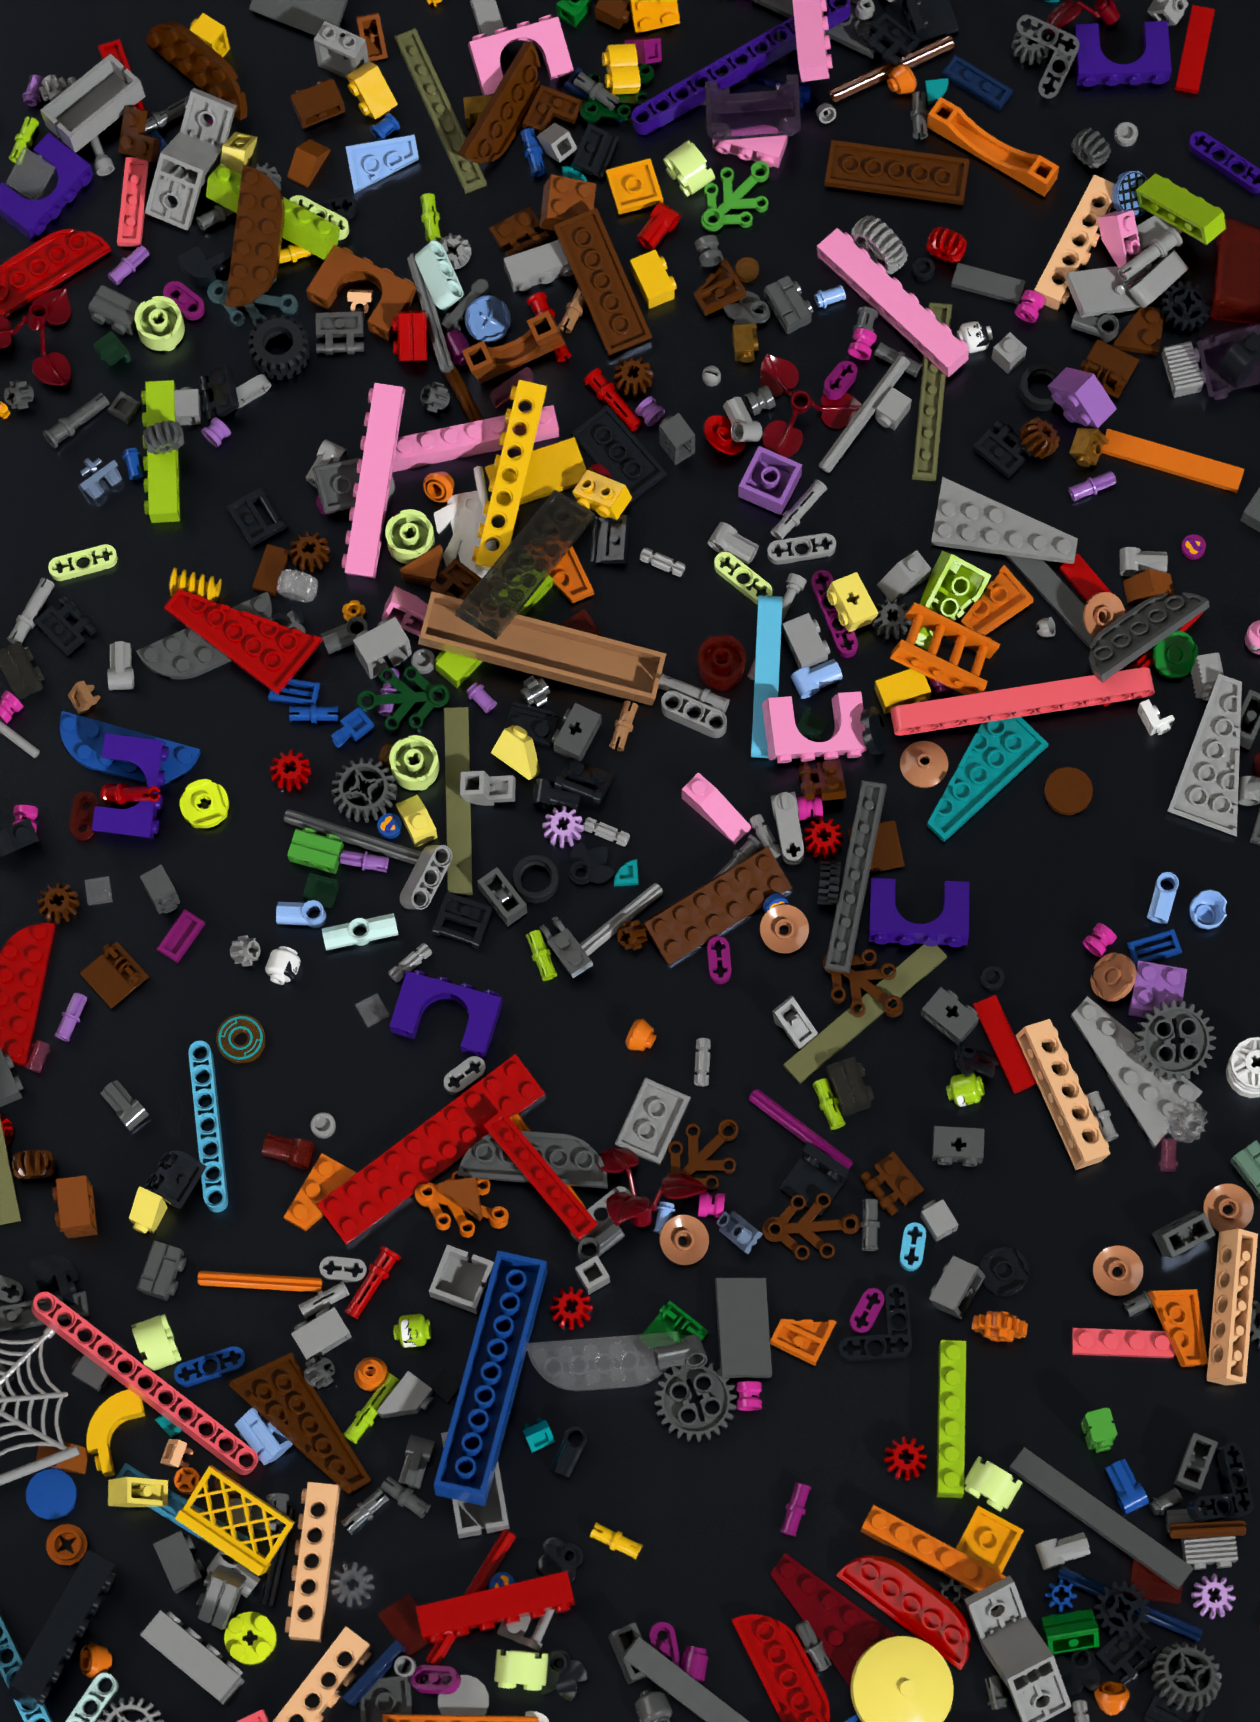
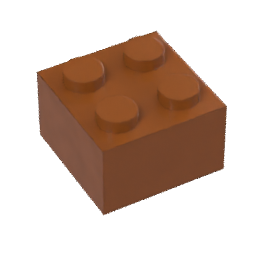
M551 174L544 185L540 228L554 231L553 225L594 209L596 184Z
M87 1176L56 1179L57 1187H53V1198L59 1208V1211L55 1212V1220L60 1232H64L67 1238L98 1235L93 1186Z

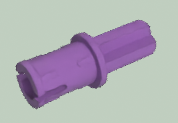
M138 246L127 258L123 257L121 259L122 262L107 274L109 279L118 286L131 272L134 273L136 271L135 268L149 256L148 250L144 246Z
M1111 471L1095 478L1088 477L1087 481L1069 487V494L1074 502L1091 494L1097 495V491L1116 484V478Z
M390 668L394 671L395 676L399 678V670ZM385 672L384 679L389 680L391 678V674L389 672ZM384 683L383 688L380 689L382 695L399 694V691L389 683ZM395 704L380 705L379 714L388 717L392 716Z
M343 850L341 851L339 861L341 864L362 867L363 871L370 869L387 873L389 857L368 854L367 851H365V854Z
M81 993L73 994L66 1012H62L63 1018L54 1034L55 1037L69 1042L76 1023L81 1021L79 1017L87 1001L85 995Z

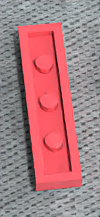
M126 157L117 236L118 246L138 247L142 245L150 161L133 157Z
M1072 1329V1355L1174 1358V1350L1165 1331Z

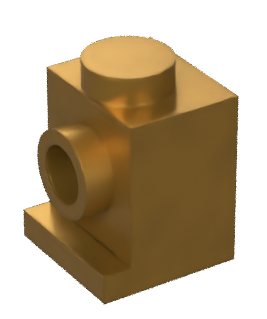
M491 95L463 98L467 129H471V124L477 122Z
M756 323L733 325L735 361H754V351H758Z
M1078 428L1069 453L1081 466L1089 467L1090 465H1096L1102 453L1103 444L1107 445L1109 440L1099 429Z

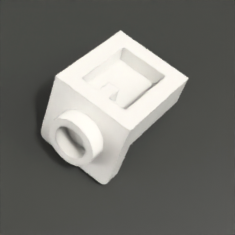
M1149 699L1141 702L1137 710L1150 736L1156 733L1162 735L1171 730L1175 720L1173 715L1160 720L1158 708L1155 705L1152 706Z

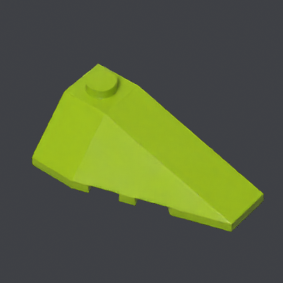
M942 551L930 574L920 605H924L928 609L955 621L965 613L964 611L973 602H976L981 597L991 575L951 553ZM921 626L915 644L928 650L934 632Z

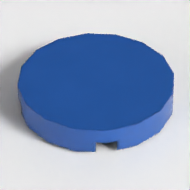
M45 1469L35 1474L29 1481L26 1489V1502L30 1510L39 1518L46 1520H59L67 1516L74 1508L77 1499V1487L73 1479L64 1471L58 1469Z

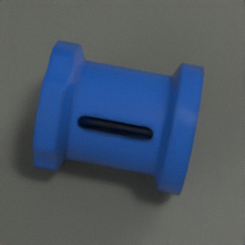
M388 112L376 125L372 124L369 129L378 141L386 140V137L394 130H399L400 125L394 116Z

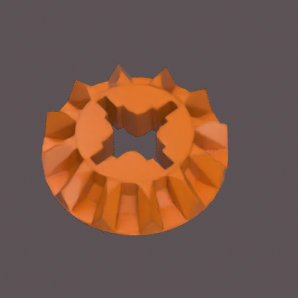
M64 1524L51 1531L47 1538L46 1549L49 1557L59 1565L70 1566L80 1562L81 1558L86 1554L88 1541L84 1532L79 1527ZM60 1537L67 1541L74 1540L71 1545L74 1553L66 1549L61 1550L63 1543Z

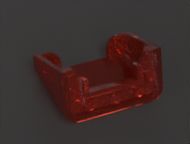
M1224 217L1226 229L1217 236L1218 254L1210 319L1260 324V228L1233 218Z

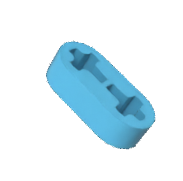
M920 1223L908 1224L903 1233L899 1259L901 1267L907 1271L917 1270L923 1260L926 1230ZM913 1229H918V1234L922 1235V1237H917L916 1245L911 1244L912 1236L908 1235ZM910 1249L915 1250L914 1258L918 1259V1261L913 1262V1265H908V1260L904 1259V1257L909 1256Z

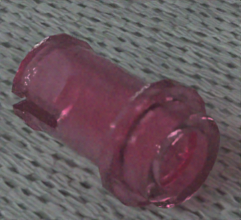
M36 1040V1043L32 1044L33 1050L25 1068L41 1073L47 1053H50L51 1050H49V1044Z
M1175 1139L1161 1140V1161L1158 1163L1161 1166V1171L1174 1172L1176 1167L1179 1166V1163L1176 1161L1177 1140Z

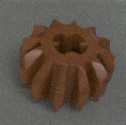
M630 356L629 362L622 359L620 361L621 366L614 368L616 374L613 376V381L617 383L616 388L618 391L624 389L625 396L633 392V396L636 397L637 391L645 394L646 387L652 386L653 371L649 370V362L643 364L641 357L634 361V358Z
M1039 417L1027 421L1020 429L1019 438L1023 441L1021 444L1034 457L1038 456L1043 459L1055 452L1059 446L1060 438L1056 435L1058 431L1054 430L1052 424H1048L1045 418L1041 420Z
M306 531V537L298 534L296 536L298 542L291 541L290 544L293 549L289 551V555L293 558V565H300L299 567L302 572L307 567H309L310 572L314 571V566L322 569V562H328L329 560L326 555L330 553V547L326 546L327 540L325 538L320 539V535L317 532L310 536V532Z
M57 882L56 888L48 884L47 888L49 891H40V895L43 898L37 900V904L41 906L39 909L40 914L46 915L45 919L48 922L53 918L56 924H60L61 918L69 922L68 914L76 915L77 912L74 908L80 905L79 901L76 900L77 892L71 891L69 884L62 887L61 882ZM60 900L62 904L57 906L55 901Z
M27 1150L13 1155L12 1169L15 1177L18 1179H40L54 1174L55 1160L50 1151Z

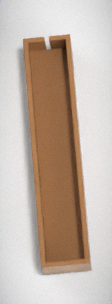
M432 591L418 641L420 645L651 706L656 698L660 682L659 678L662 674L666 653Z

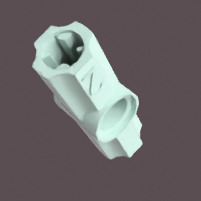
M394 913L369 919L356 918L350 923L322 928V934L327 951L355 944L363 946L373 940L398 935ZM357 928H365L367 930L362 936L354 934Z

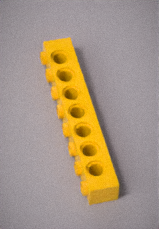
M519 380L518 385H513L510 400H514L512 409L507 408L504 421L508 423L507 432L502 431L499 445L503 446L501 455H496L494 468L498 470L496 478L491 477L488 489L489 492H492L490 501H485L483 514L487 515L485 524L480 523L477 535L478 538H481L480 547L475 546L472 561H476L475 568L504 574L547 386ZM521 403H529L532 409L527 413L521 412L518 409ZM521 425L525 427L526 433L518 436L513 432L514 427ZM516 448L521 452V455L516 459H512L507 453L510 449ZM511 471L516 477L513 481L507 482L502 478L503 473ZM505 494L509 496L510 502L506 505H501L497 502V497ZM496 517H500L504 520L505 524L501 528H495L492 526L491 521ZM490 540H495L499 543V548L496 551H489L486 548V543Z

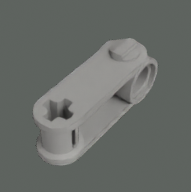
M782 792L771 796L772 810L776 820L783 861L790 866L800 864L804 858V845L798 817L797 799L795 792ZM791 848H794L795 852H797L795 857H792L791 853H789Z

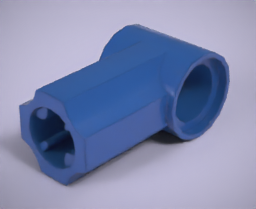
M1125 1459L1119 1460L1105 1468L1116 1491L1117 1501L1125 1514L1149 1504L1142 1485L1137 1483Z

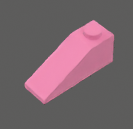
M395 586L385 604L382 620L396 617L402 629L420 637L428 605L416 595Z
M697 773L682 788V799L734 845L752 829L751 825L718 789L700 773Z

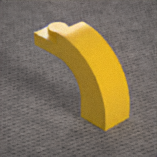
M129 1389L121 1391L104 1401L94 1413L87 1430V1451L90 1455L99 1454L95 1456L97 1471H102L105 1477L115 1475L110 1450L113 1432L123 1422L145 1416L142 1399Z

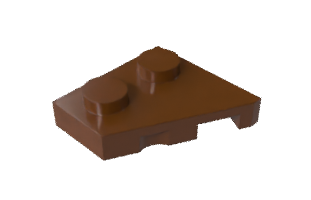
M727 259L722 260L720 263L721 267L716 273H711L706 279L705 284L700 286L694 293L695 301L705 316L747 296L745 288Z
M1148 306L1145 308L1140 307L1115 340L1113 347L1119 350L1158 356L1164 315L1160 314L1162 309Z

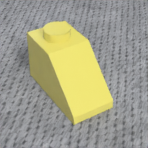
M234 132L222 146L220 164L242 175L243 165L249 166L257 137Z
M512 725L504 729L491 753L528 780L537 777L540 774V767L533 738L528 736L527 731L520 726Z
M418 795L395 804L415 848L438 838L432 819Z
M139 1186L129 1216V1220L134 1224L132 1228L143 1234H146L147 1231L154 1234L168 1208L164 1199Z
M136 1477L108 1480V1506H168V1480Z

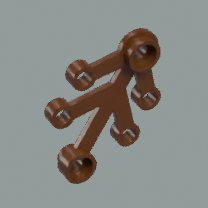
M867 949L862 954L853 955L851 966L859 964L874 965L877 962L875 951ZM826 954V955L824 956V958H823V968H824V970H825V963H826L827 954ZM869 954L874 956L871 961L865 960V957ZM887 963L879 969L857 972L850 969V974L825 970L832 976L833 989L831 997L835 1003H843L846 1000V992L842 988L841 974L850 980L852 996L850 1010L854 1017L860 1018L866 1012L865 1005L862 1002L861 989L883 1004L884 1012L889 1017H897L903 1012V1003L898 996H888L868 981L883 978L886 980L894 979L896 968L893 964ZM888 968L893 970V973L890 975L884 973ZM836 992L843 993L841 998L834 997ZM892 1001L897 1003V1006L894 1008L888 1006ZM856 1006L862 1007L861 1012L857 1013L853 1010Z
M723 1120L719 1124L718 1134L698 1153L700 1127L697 1124H689L685 1130L686 1137L688 1138V1164L682 1170L680 1166V1156L683 1153L682 1144L678 1141H673L668 1146V1153L671 1156V1172L665 1177L673 1174L691 1176L695 1171H723L726 1174H732L736 1170L734 1159H707L725 1141H731L737 1137L738 1125L733 1120ZM691 1128H695L698 1133L692 1136L688 1131ZM725 1128H731L733 1133L726 1135L723 1131ZM677 1145L680 1147V1151L673 1153L671 1147ZM726 1162H731L733 1164V1168L727 1170L725 1169L724 1164ZM709 1175L706 1178H695L706 1187L707 1191L713 1192L719 1186V1180L714 1175ZM712 1179L716 1182V1185L709 1187L707 1181Z
M820 1193L816 1197V1202L798 1223H787L797 1210L803 1209L806 1205V1200L802 1195H795L791 1199V1204L780 1217H771L764 1222L762 1231L767 1240L771 1242L781 1241L794 1252L798 1260H806L810 1255V1250L805 1245H799L788 1235L790 1233H799L819 1250L823 1258L828 1259L835 1253L834 1246L830 1243H825L813 1232L842 1230L846 1234H854L860 1228V1220L854 1214H847L841 1220L812 1222L820 1211L831 1203V1198L828 1194ZM820 1196L827 1197L828 1203L826 1205L819 1204L818 1199ZM795 1198L802 1199L803 1205L801 1207H796L793 1204ZM848 1219H852L855 1222L854 1228L849 1229L846 1227L845 1223ZM772 1225L779 1226L780 1232L778 1234L771 1233L770 1227ZM829 1246L832 1249L831 1255H824L822 1252L823 1247ZM799 1248L806 1249L807 1255L801 1258L798 1256L797 1251Z

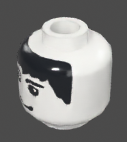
M981 320L963 323L959 331L956 332L957 339L961 338L968 345L969 354L986 350L989 346V340H993L990 326L986 327Z
M280 946L279 949L271 951L265 971L271 977L270 980L272 982L284 985L285 982L294 981L301 960L297 956L298 953L292 948Z

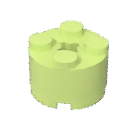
M689 140L663 159L669 176L673 180L677 178L681 184L679 187L686 197L693 195L715 179L712 169L706 170V159Z
M155 296L138 306L134 319L141 342L152 350H173L182 340L185 332L183 317L177 304L168 297Z
M413 509L400 511L399 514L390 518L386 525L385 535L391 557L401 563L409 564L434 548L433 526L427 516L420 511Z
M411 735L403 740L400 739L392 747L389 755L391 772L395 777V781L400 786L408 790L422 791L426 790L436 780L440 765L438 753L430 740L423 736ZM415 761H419L418 764H415V765H411V764H410V763H413V764H414Z
M165 1314L131 1325L139 1352L144 1359L143 1363L152 1372L181 1361Z
M978 1456L964 1480L966 1485L965 1491L976 1498H979L980 1495L988 1498L986 1503L1000 1512L1003 1508L1008 1509L1023 1482L1017 1480L1016 1483L1012 1482L1014 1478L1011 1474L989 1461H986L985 1465L982 1464L983 1458Z
M497 1649L494 1681L498 1682V1687L516 1688V1684H524V1690H542V1685H546L548 1653H543L542 1658H539V1652L510 1650L506 1651V1655H503L504 1650Z

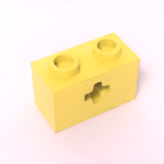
M857 572L831 582L827 590V598L829 603L836 608L839 622L842 626L846 627L848 633L869 625L876 619L878 611Z

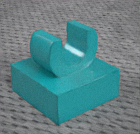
M537 1418L538 1424L531 1427L527 1423L524 1424L523 1433L532 1453L555 1443L547 1421H542L541 1418Z

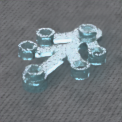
M229 279L226 282L222 280L213 281L207 291L210 300L214 303L222 304L229 313L231 322L236 326H241L245 322L244 314L236 310L235 307L225 306ZM217 288L223 289V293L221 295L215 294V290ZM263 294L253 302L280 307L281 311L288 315L295 313L298 309V301L291 294H285L282 297ZM291 300V306L285 307L284 301ZM251 303L244 307L252 317L255 326L257 320L260 318L264 319L265 316L261 315L255 305ZM237 314L242 316L239 322L234 321V316Z

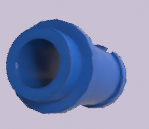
M137 448L124 450L122 459L126 461L129 479L133 480V476L134 480L142 478L144 473L139 459L141 456L140 452L137 451Z

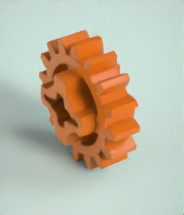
M987 1311L986 1315L979 1314V1316L974 1315L972 1330L981 1332L980 1334H984L983 1337H987L991 1341L1013 1342L1014 1338L1020 1339L1027 1336L1028 1323L1019 1321V1319H1016V1316L1011 1315L1009 1312Z

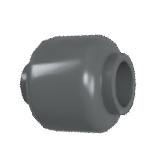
M647 1689L640 1693V1698L635 1703V1710L640 1722H670L669 1719L673 1711L666 1695L662 1691Z

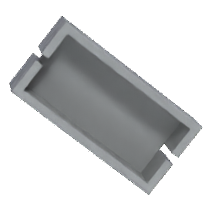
M109 54L40 111L46 127L58 138L61 137L62 141L76 153L120 118L124 113V106L133 107L145 97L141 81L128 69L125 70L124 65L113 55Z
M448 1432L441 1433L443 1448ZM497 1460L486 1506L452 1499L459 1539L482 1535L481 1529H486L487 1533L510 1529Z
M160 1610L140 1635L225 1706L245 1682L240 1677L243 1672L229 1660L226 1664L221 1661L223 1657L221 1653L210 1644L204 1647L201 1644L203 1639L191 1628H188L186 1631L181 1627L184 1623L170 1611L164 1614Z

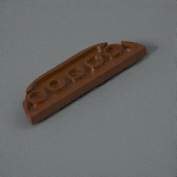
M174 21L161 23L149 31L146 43L206 93L237 105L234 116L238 120L247 117L246 96L244 92H240V86L236 81L238 76L221 55L180 23Z
M524 42L460 148L458 154L467 161L484 163L498 159L507 150L521 127L540 87V81H537V67H540V61L532 42Z
M244 165L226 307L249 305L267 292L276 278L280 260L285 220V205L282 194L268 175Z

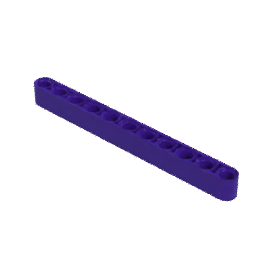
M826 0L827 11H823V16L828 17L829 29L850 17L851 4L850 0ZM794 16L637 106L631 115L635 132L639 135H648L704 103L708 98L716 96L797 49ZM721 73H725V74H726V75H724V76H718V75L721 74ZM681 96H686L684 99H679Z

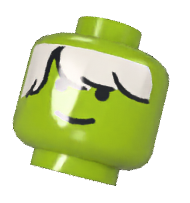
M975 1073L969 1076L964 1074L954 1075L951 1077L950 1085L946 1086L949 1100H954L959 1107L978 1103L981 1100V1096L985 1095L982 1079L980 1076H976Z
M423 1314L401 1316L398 1325H394L395 1340H400L404 1348L426 1345L427 1340L431 1339L430 1320L425 1319Z

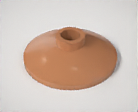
M1100 592L1093 595L1086 603L1083 611V622L1087 632L1095 638L1105 627L1125 614L1123 603L1116 595L1109 592Z
M918 741L909 745L902 753L900 770L903 777L910 784L920 788H929L939 784L946 776L948 758L944 750L937 744L929 741ZM926 758L929 760V763L923 765L920 760Z
M785 904L774 906L764 914L761 920V938L765 945L775 952L792 953L801 948L808 938L809 924L807 918L802 911L794 906ZM781 926L787 927L788 933L785 935L781 934L779 928Z
M1221 1184L1214 1187L1207 1194L1204 1200L1203 1211L1206 1213L1211 1226L1217 1231L1221 1232L1238 1228L1243 1230L1252 1220L1254 1204L1248 1192L1242 1187L1235 1184ZM1226 1206L1230 1207L1232 1213L1225 1214L1223 1208Z
M678 1215L669 1219L664 1224L660 1232L659 1243L662 1252L670 1261L679 1265H690L699 1261L707 1252L709 1235L703 1223L697 1218L689 1215ZM679 1237L686 1239L685 1246L679 1244Z
M1119 1245L1110 1246L1097 1255L1093 1264V1276L1097 1285L1104 1292L1116 1296L1127 1295L1133 1292L1141 1283L1143 1264L1139 1256L1130 1248ZM1113 1269H1120L1122 1275L1115 1276L1112 1272Z

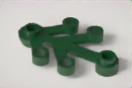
M641 64L638 66L640 83L648 85L654 79V70L648 64ZM592 73L588 76L591 79L598 80V82L602 81L601 76L597 73ZM639 92L636 96L617 94L615 96L620 98L618 104L624 105H620L618 109L610 110L598 100H592L588 95V100L582 103L580 107V115L589 123H594L601 117L619 118L622 121H626L631 117V108L628 105L639 106L644 102H640L638 99L643 98L648 101L649 96L645 92ZM621 111H626V112H628V113L625 114V115H623V114H621L620 112H621Z
M409 666L403 671V678L408 682L414 681L424 691L414 692L395 676L392 669L384 668L379 673L380 681L389 683L400 693L375 695L372 691L365 690L357 696L356 704L359 709L368 711L375 705L402 703L395 713L384 721L385 729L394 731L399 727L401 719L416 702H425L417 714H413L408 718V726L411 729H418L423 725V720L433 708L443 707L448 702V689L442 684L432 685L418 673L415 667ZM407 670L414 672V678L407 676ZM384 672H389L391 674V678L389 680L384 679ZM434 692H438L440 694V700H435L433 698ZM363 697L368 698L369 705H363L361 699ZM412 718L419 720L418 726L412 724ZM389 719L395 721L396 725L394 728L388 726Z

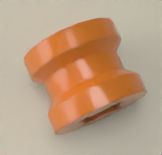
M191 1467L179 1469L174 1477L175 1486L185 1495H192L201 1480L198 1472Z

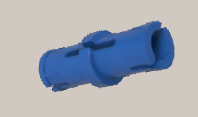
M524 129L520 132L524 143L525 158H528L532 176H542L547 172L542 159V147L537 142L535 129Z
M311 704V707H289L290 713H299V715H289L290 721H311V723H317V721H339V715H329V713H339L338 706L317 707V704Z

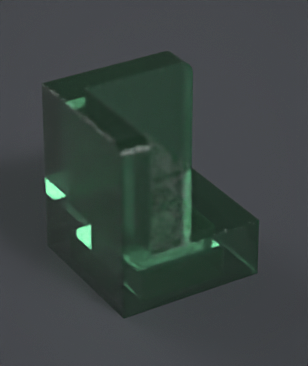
M112 331L93 344L95 354L101 361L104 359L109 366H112L121 358H124L126 362L131 360L129 351Z
M807 706L797 729L808 740L820 742L828 721L811 714V708Z
M309 873L302 895L304 903L315 900L320 902L323 907L332 909L339 890L338 880Z

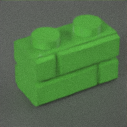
M304 827L302 830L295 829L287 856L290 862L336 874L340 863V854L344 850V844L336 835L326 834L325 837L317 835V831L311 828Z
M1106 1407L1087 1412L1081 1422L1083 1433L1086 1435L1087 1447L1091 1450L1095 1449L1096 1453L1110 1450V1446L1114 1445L1113 1441L1118 1435L1115 1424L1111 1423L1113 1417L1110 1408Z

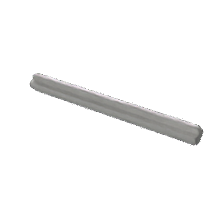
M901 355L897 357L819 463V467L827 473L832 471L874 414L877 406L910 365V361L906 357Z

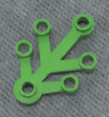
M762 161L755 162L751 166V175L734 192L732 191L734 171L729 167L723 168L720 171V180L723 182L724 202L717 208L718 186L714 183H708L704 188L708 210L701 216L702 226L708 231H717L726 224H739L743 228L750 227L753 222L751 213L742 212L740 215L725 214L730 209L755 208L758 212H765L768 209V199L764 196L751 199L741 198L757 182H764L768 179L769 166ZM757 172H762V173H764V175H763V176H757L756 173H757ZM729 173L731 174V176L729 178H725L723 174ZM708 189H714L715 192H714V193H708L707 190H708ZM764 202L765 205L761 207L757 203ZM747 217L750 220L748 222H743L741 219ZM710 219H716L717 222H716V223H710L709 220H710Z

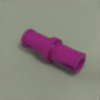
M795 1482L790 1503L786 1504L785 1507L787 1513L780 1532L796 1537L801 1516L805 1515L806 1512L804 1507L811 1490L810 1486Z

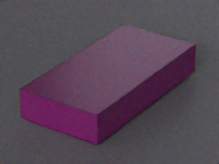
M184 909L157 947V951L178 964L204 927L205 922Z

